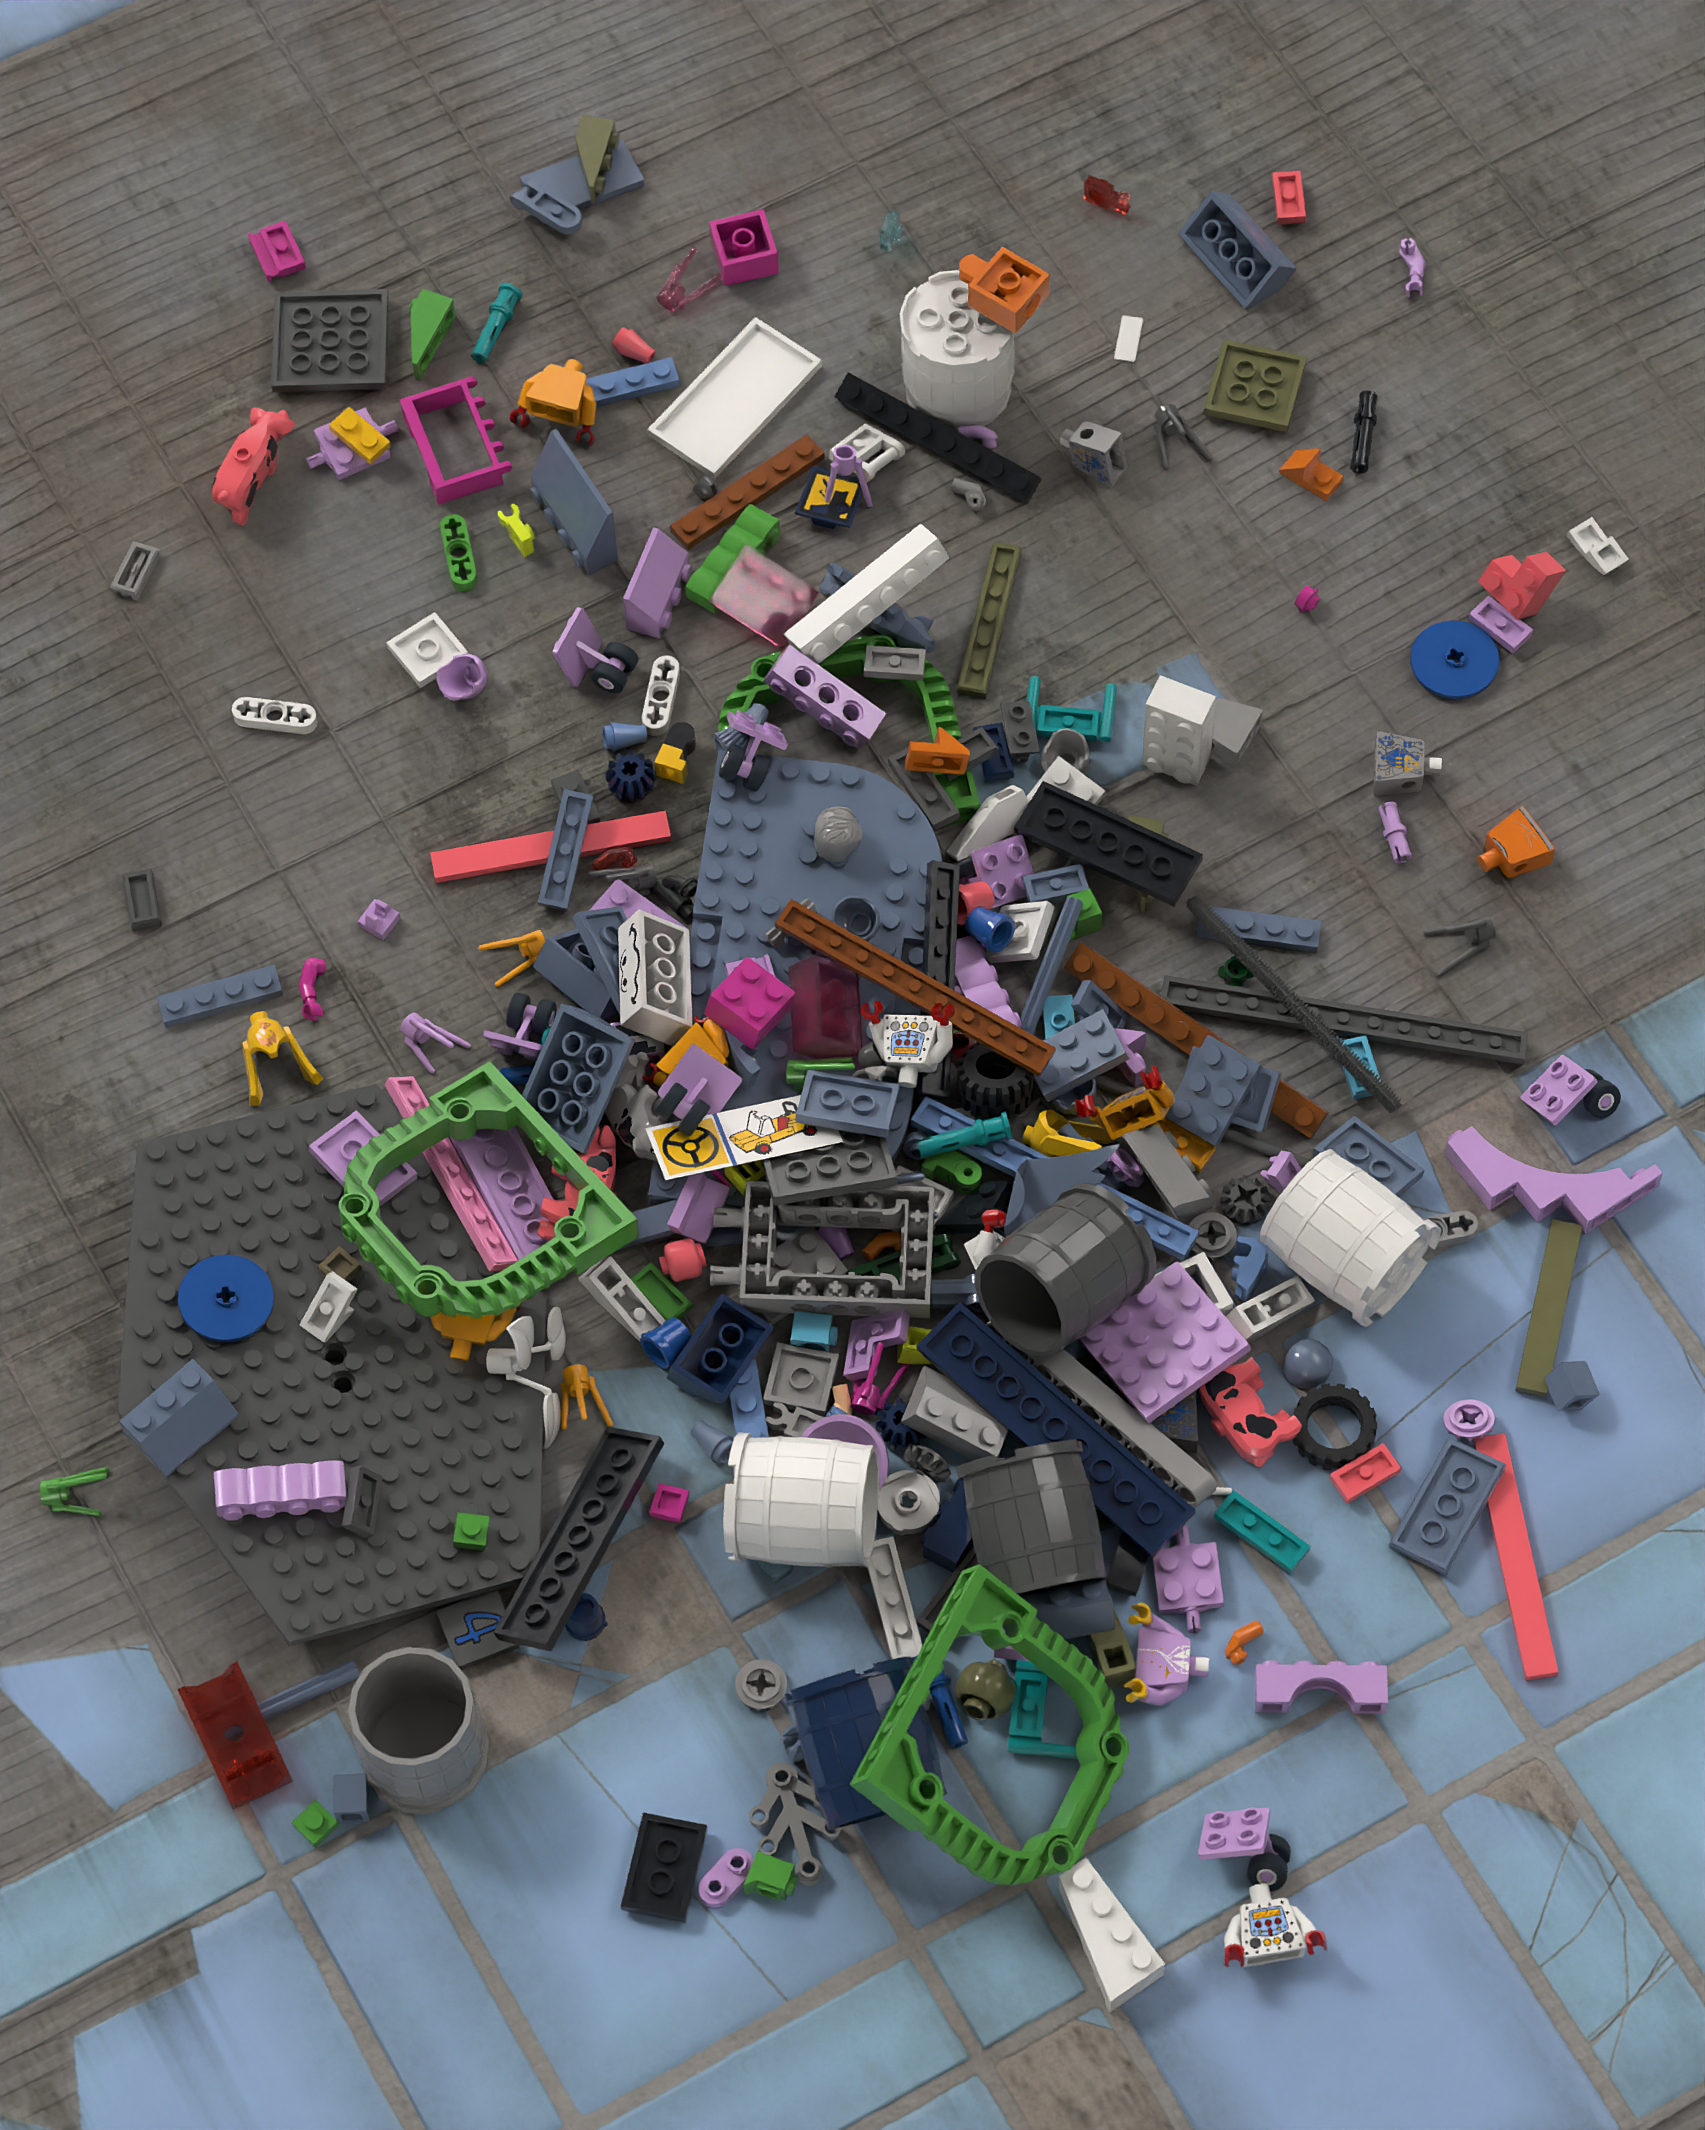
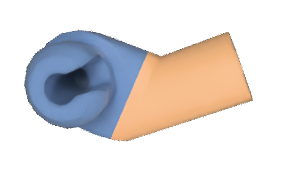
M847 1384L833 1386L832 1391L835 1403L825 1417L837 1414L851 1415L853 1409Z

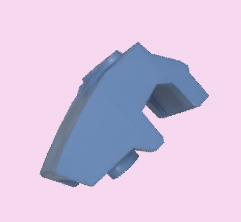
M1238 1236L1234 1263L1239 1269L1233 1268L1231 1280L1236 1281L1237 1284L1235 1296L1243 1302H1247L1267 1271L1269 1254L1266 1253L1267 1246L1261 1245L1254 1238Z

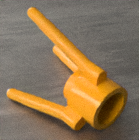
M537 930L521 937L479 945L478 949L483 951L518 944L522 956H529L530 958L495 982V986L500 987L532 966L545 943V939L541 930Z
M577 1364L563 1370L564 1382L560 1384L562 1393L561 1429H567L569 1394L572 1397H577L581 1419H587L584 1395L589 1390L607 1426L613 1427L610 1415L596 1388L595 1379L589 1376L587 1367Z

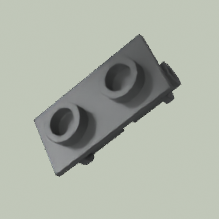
M1029 701L1000 703L1010 755L1018 763H1025L1028 761L1030 754L1040 752Z

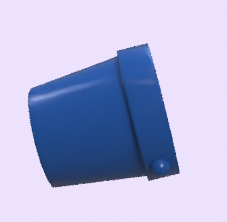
M979 906L969 913L965 922V931L983 944L984 948L997 953L1006 948L1010 943L1015 931V922L1013 918L1006 914H999Z
M671 1317L652 1331L642 1333L640 1344L652 1362L663 1369H667L673 1365L676 1357L682 1352L692 1336L688 1328L680 1320Z

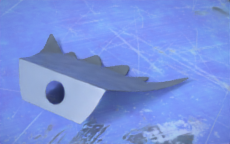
M1120 1144L1073 1155L1027 1159L1021 1163L1016 1171L1004 1225L1005 1236L1010 1235L1040 1210L1055 1203L1062 1192L1069 1190L1074 1185L1080 1183L1095 1185L1102 1181L1105 1175L1092 1171L1104 1163L1118 1149Z

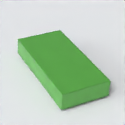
M651 1262L631 1278V1281L665 1321L671 1317L679 1320L693 1308V1304Z

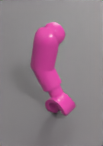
M314 957L308 958L304 962L298 988L304 1003L302 1009L303 1017L307 1020L318 1021L316 1016L323 1017V1010L316 1003L317 995L314 985L317 975H322L325 972L326 963L323 959H316Z

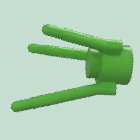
M852 1057L816 1060L789 1059L786 1083L794 1084V1091L802 1092L808 1069L815 1071L852 1070L855 1068V1065L852 1064L854 1060Z
M104 1467L67 1477L42 1480L40 1483L42 1504L44 1506L52 1505L53 1512L67 1511L101 1516L100 1510L64 1504V1501L70 1500V1486L106 1479V1473L109 1472V1468Z

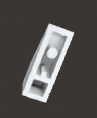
M611 1256L594 1264L578 1278L596 1301L639 1341L642 1333L652 1331L665 1322L664 1318Z
M1297 1275L1235 1307L1226 1318L1248 1343H1251L1313 1304L1315 1299Z

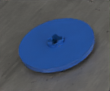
M1451 620L1431 625L1420 633L1412 646L1410 664L1417 681L1429 692L1444 698L1464 699L1475 696L1490 686L1498 672L1499 653L1496 644L1484 630L1468 622ZM1454 656L1456 660L1460 659L1459 663H1455L1454 660H1450V657Z
M217 1255L197 1263L183 1278L178 1293L179 1310L186 1325L205 1339L223 1343L240 1341L259 1331L269 1319L274 1303L273 1287L267 1274L253 1261L236 1255ZM222 1294H229L230 1303H223Z

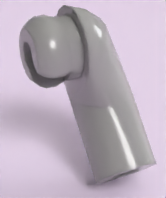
M959 478L953 480L952 492L964 495L972 510L979 511L984 508L986 497L980 485Z

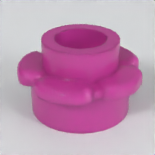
M1307 585L1300 592L1294 602V605L1300 608V612H1305V610L1311 612L1320 601V597L1317 596L1318 588L1313 589Z

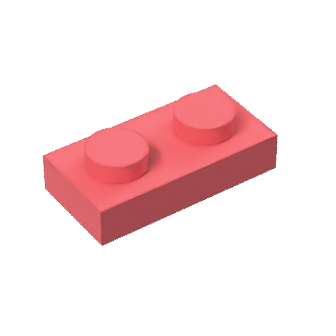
M1273 172L1272 184L1277 225L1305 223L1306 213L1301 172Z
M1382 1443L1331 1473L1329 1479L1345 1502L1349 1504L1401 1473V1467L1385 1444Z

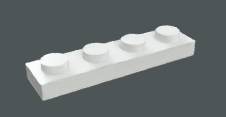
M892 1536L875 1540L867 1569L891 1659L911 1656L913 1662L914 1657L919 1654L922 1648V1642L894 1538Z

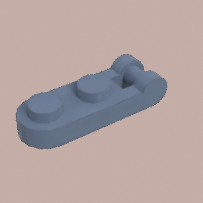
M531 178L522 184L523 188L520 191H516L510 197L511 203L516 208L526 210L563 234L575 233L582 226V215L576 206Z

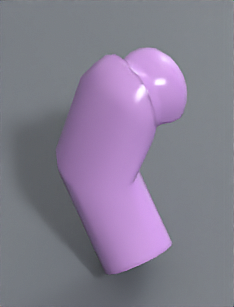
M982 425L958 426L959 433L972 440L982 439V445L986 448L995 449L997 447L996 438L998 436L996 432Z

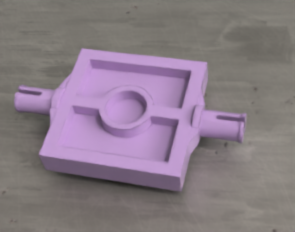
M366 407L356 411L357 414L384 437L399 431L395 420L378 426L372 420ZM330 423L314 429V435L320 445L321 452L305 459L310 469L326 463L333 469L338 480H341L391 457L389 450H386L371 465L368 464L329 430Z
M1184 1525V1537L1182 1538L1180 1529L1176 1533L1177 1545L1161 1549L1153 1557L1160 1615L1171 1613L1186 1615L1188 1632L1194 1633V1620L1197 1633L1202 1630L1199 1613L1211 1608L1224 1607L1216 1542L1190 1543L1189 1527Z

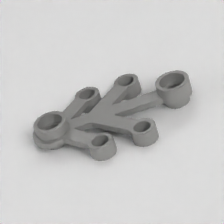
M776 1763L766 1773V1784L769 1789L759 1806L751 1809L749 1813L750 1823L755 1828L767 1826L769 1823V1813L779 1797H781L784 1808L768 1836L763 1837L759 1841L758 1850L761 1853L775 1857L778 1853V1845L789 1827L799 1858L796 1866V1876L799 1877L801 1884L814 1886L822 1879V1865L818 1859L812 1857L803 1824L821 1832L824 1838L830 1841L837 1840L841 1836L842 1827L838 1828L836 1833L829 1834L826 1832V1819L797 1805L793 1793L812 1801L817 1809L822 1810L819 1802L816 1800L817 1797L813 1787L798 1780L796 1769L788 1763ZM781 1773L786 1774L788 1779L785 1782H779L776 1780L777 1775ZM756 1813H763L765 1815V1819L760 1822L755 1821L753 1817ZM771 1843L774 1845V1849L771 1852H765L762 1849L763 1845ZM813 1865L815 1871L807 1874L803 1871L804 1866Z

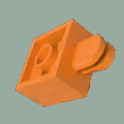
M1003 246L989 262L974 254H970L962 258L959 263V279L968 284V306L1015 334L1050 295V274Z

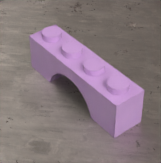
M1265 1661L1262 1664H1256L1254 1674L1255 1713H1288L1291 1704L1300 1694L1311 1689L1320 1688L1331 1690L1342 1696L1349 1704L1353 1714H1386L1388 1706L1387 1666H1379L1377 1662L1346 1665L1345 1662L1333 1661L1327 1663V1665H1314L1310 1661H1298L1294 1665H1281L1278 1661Z

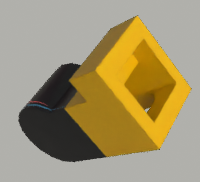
M678 722L670 728L654 761L656 776L684 784L688 775L685 760L687 755L693 753L696 747L695 731L689 723Z

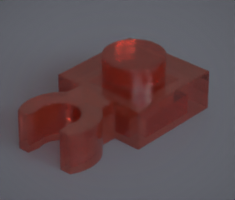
M1091 175L1087 177L1084 182L1085 201L1106 210L1113 207L1117 212L1124 215L1131 208V204L1128 203L1131 199L1130 194L1123 191H1115L1114 185L1104 179H1098Z

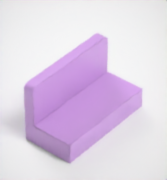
M704 1172L689 1175L667 1223L671 1231L706 1244L714 1228V1207L723 1208L730 1192L729 1187L708 1179Z

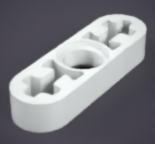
M661 656L656 659L651 672L642 713V724L645 725L647 734L652 736L662 735L669 728L680 678L679 663L671 656ZM665 667H670L671 670L668 671L667 682L663 681L662 671L665 670ZM663 690L669 694V697L664 701H657L653 698L654 693ZM655 710H658L660 720L657 721V724H651L655 717Z
M242 697L237 699L232 705L234 720L241 727L309 734L315 730L318 724L314 708L307 704ZM246 708L251 710V712H247L246 716H242L241 713L245 712ZM274 710L283 713L282 717L277 721L267 719V715ZM288 713H291V714H292V717L290 716V722H288V721H289ZM304 715L308 716V719H305L304 723H299V720H301Z

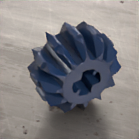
M629 749L627 756L623 757L617 753L616 761H609L605 777L609 783L608 786L611 793L617 792V797L620 800L625 796H629V800L633 802L636 795L644 799L646 791H653L656 771L653 769L651 759H645L642 752L633 756Z
M900 1397L896 1399V1405L888 1401L885 1403L886 1411H878L877 1419L879 1422L875 1424L876 1431L881 1433L880 1436L884 1443L890 1441V1449L892 1451L898 1445H902L903 1451H906L908 1444L911 1443L918 1446L920 1445L919 1438L927 1437L901 1423L909 1401L907 1404H903V1400Z

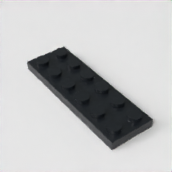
M1042 781L1014 826V833L1023 835L1026 839L1175 907L1203 860L1202 853L1045 781Z

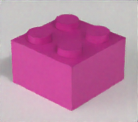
M764 209L709 222L710 241L724 286L779 273L778 252Z
M747 956L710 994L704 1014L753 1050L789 1012L796 992Z

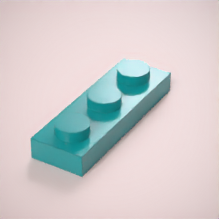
M1235 1490L1229 1494L1214 1513V1519L1290 1574L1310 1551L1311 1546Z

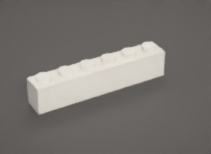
M919 524L785 632L784 635L791 646L816 664H819L950 557L939 539L922 524Z

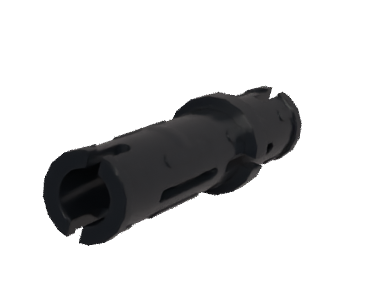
M1369 390L1360 393L1359 408L1354 417L1356 431L1350 470L1352 469L1353 472L1360 474L1368 471L1373 427L1377 423L1375 409L1378 395Z

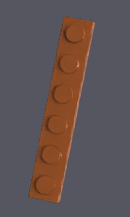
M806 434L671 524L670 532L687 550H690L739 517L750 504L753 506L757 505L811 469L812 466L825 459L824 452Z

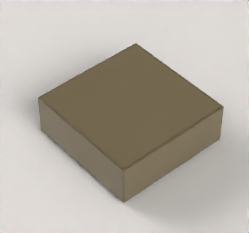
M340 1246L318 1265V1272L324 1277L328 1273L334 1272L348 1283L362 1270V1264Z

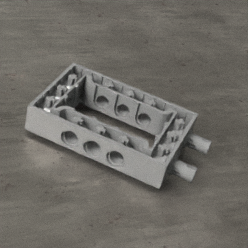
M746 1181L745 1206L742 1209L714 1207V1228H742L743 1249L742 1264H739V1267L711 1265L710 1286H738V1289H740V1305L747 1310L763 1313L794 1314L795 1311L827 1315L874 1316L904 1309L910 1314V1318H930L934 1187L890 1186L773 1205L767 1182ZM777 1225L900 1229V1286L896 1277L887 1273H880V1276L855 1275V1272H849V1275L824 1274L823 1271H817V1274L792 1273V1270H782L775 1274Z

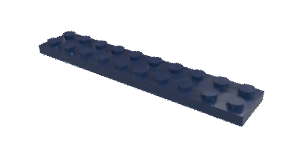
M961 1302L916 1346L917 1351L1004 1426L1025 1447L1067 1440H1077V1443L1081 1441L1083 1454L1080 1455L1090 1484L1095 1509L1151 1559L1195 1514L1196 1509Z

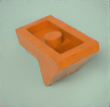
M1321 449L1296 450L1280 468L1279 473L1327 502L1342 484L1344 475L1320 462Z
M938 727L934 743L910 741L905 768L909 771L965 775L970 750L943 728Z

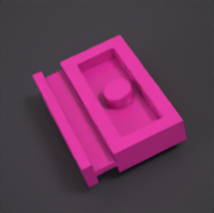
M285 220L259 229L260 232L253 235L252 233L247 234L268 282L272 281L271 278L277 276L281 278L306 269L305 261Z

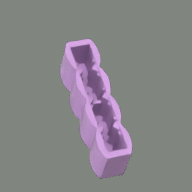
M971 935L957 939L954 991L1022 1028L1018 1013L1013 1012L1009 1007L1010 1000L1007 991L1001 989L997 983L996 969L993 965L989 966L986 961V951L983 944L978 943Z
M321 1461L313 1464L293 1463L279 1467L257 1466L248 1469L230 1468L214 1471L217 1517H223L225 1520H238L247 1514L268 1518L281 1511L289 1512L291 1515H302L311 1509H321L323 1512L331 1513L340 1510L341 1507H345L346 1486L343 1461Z

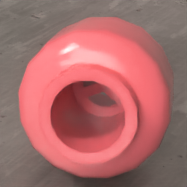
M691 1238L666 1244L664 1256L659 1257L663 1275L670 1274L674 1282L699 1277L702 1274V1268L707 1266L701 1244H695V1241Z

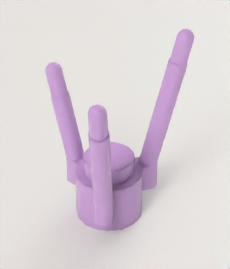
M840 445L833 451V463H831V473L825 502H830L837 473L847 476L856 470L866 505L870 508L872 507V501L862 469V460L856 458V450L852 446Z
M417 1013L409 1014L403 1020L400 1031L406 1035L403 1042L414 1051L430 1074H434L435 1069L418 1047L417 1042L423 1044L431 1036L449 1048L454 1047L452 1042L466 1049L471 1047L470 1043L434 1025L428 1019H423Z

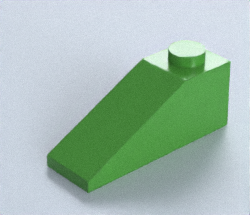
M422 289L418 298L412 300L409 309L411 314L412 365L415 379L421 380L456 317L454 300L452 298Z

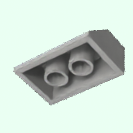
M1159 1125L1127 1132L1123 1135L1131 1155L1139 1163L1147 1178L1179 1222L1188 1224L1195 1217L1213 1207L1209 1198L1213 1192L1203 1178L1199 1181L1195 1178L1192 1172L1196 1168L1188 1156L1185 1154L1181 1157L1175 1148L1179 1144L1170 1131L1164 1133Z
M924 1366L921 1370L901 1423L971 1460L995 1454L998 1457L1008 1432L1004 1426L949 1378L927 1366Z

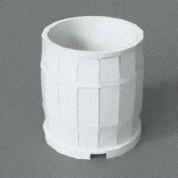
M959 270L939 272L928 277V282L920 285L918 288L914 287L906 295L900 311L902 371L908 404L958 432V426H985L993 422L1006 408L1011 394V383L1014 375L1015 344L1013 332L968 306V284L959 279Z
M1332 1149L1318 1154L1290 1181L1277 1198L1260 1231V1241L1268 1246L1289 1268L1326 1295L1327 1298L1353 1313L1352 1318L1364 1327L1373 1323L1369 1319L1373 1314L1377 1313L1383 1317L1406 1294L1428 1263L1422 1258L1428 1246L1436 1249L1441 1236V1228L1429 1219L1424 1221L1406 1202L1401 1200L1387 1187L1361 1168L1340 1157Z
M739 1432L734 1438L728 1462L729 1467H734V1484L725 1485L724 1545L726 1552L734 1553L733 1556H729V1561L742 1562L747 1558L773 1564L821 1566L826 1568L833 1566L867 1567L873 1552L879 1502V1461L876 1447L874 1445L841 1442L835 1439L784 1436L753 1438L750 1433Z

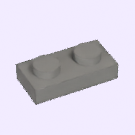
M867 646L864 677L923 681L926 649Z

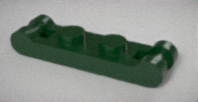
M942 1234L933 1238V1252L938 1251L942 1256L934 1258L932 1254V1274L944 1269H954L961 1264L958 1253L953 1252L951 1247L953 1242L949 1234ZM901 1250L854 1267L846 1275H849V1272H855V1275L880 1276V1273H887L896 1277L900 1286Z

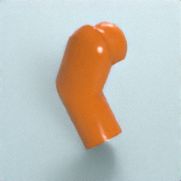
M901 1231L879 1233L862 1250V1254L869 1261H873L886 1248L893 1246L896 1252L901 1250Z
M1254 1620L1234 1631L1225 1648L1226 1658L1230 1659L1234 1665L1243 1663L1245 1658H1247V1653L1243 1650L1246 1643L1263 1634V1627L1259 1621Z

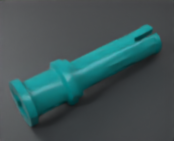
M501 283L498 288L499 294L497 299L489 307L490 316L471 353V358L478 363L484 364L487 362L504 324L512 319L515 304L523 296L522 291L513 284Z
M1002 1112L1000 1117L985 1121L977 1119L973 1122L974 1125L917 1140L921 1158L978 1143L979 1146H987L988 1142L1005 1137L1008 1140L1013 1139L1006 1112Z

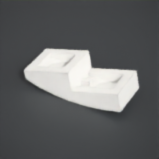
M1593 517L1576 526L1566 535L1582 556L1603 575L1608 574L1629 560L1612 536L1606 537Z

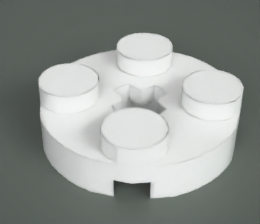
M901 1470L886 1478L879 1492L878 1515L881 1521L888 1528L892 1529L895 1534L919 1533L937 1520L940 1494L936 1484L930 1477L924 1474L922 1476L913 1473L912 1470ZM902 1497L915 1498L917 1501L913 1504L914 1507L909 1509L900 1505L903 1503Z

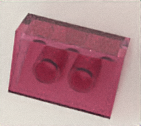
M745 544L735 556L709 602L783 649L788 642L784 633L805 617L819 592Z
M815 955L789 966V986L796 992L791 1005L793 1052L814 1059L858 1057L859 1051L863 1048L858 974L839 963Z

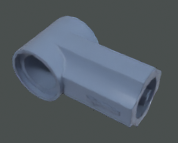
M976 1274L968 1275L965 1279L932 1280V1309L954 1308L961 1302L972 1313H985L975 1288Z

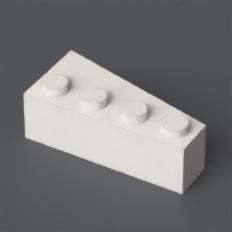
M1087 1858L1059 1876L1060 1893L1073 1925L1076 1927L1081 1945L1089 1959L1098 1986H1100L1110 2013L1164 1976L1165 1963Z

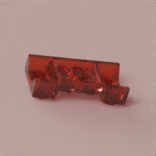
M237 1661L232 1663L220 1676L198 1686H183L177 1689L232 1810L293 1782ZM232 1726H239L243 1729V1736L237 1741H229L225 1738L226 1731Z

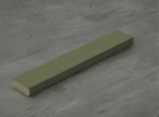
M993 542L957 686V694L986 699L1021 557L1022 547Z
M1556 1219L1551 1220L1515 1391L1547 1397L1548 1386L1545 1377L1553 1369L1583 1225Z

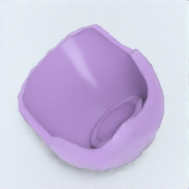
M459 654L455 655L448 664L438 669L436 680L444 697L453 701L466 700L481 693L487 683V670L483 661L477 656Z

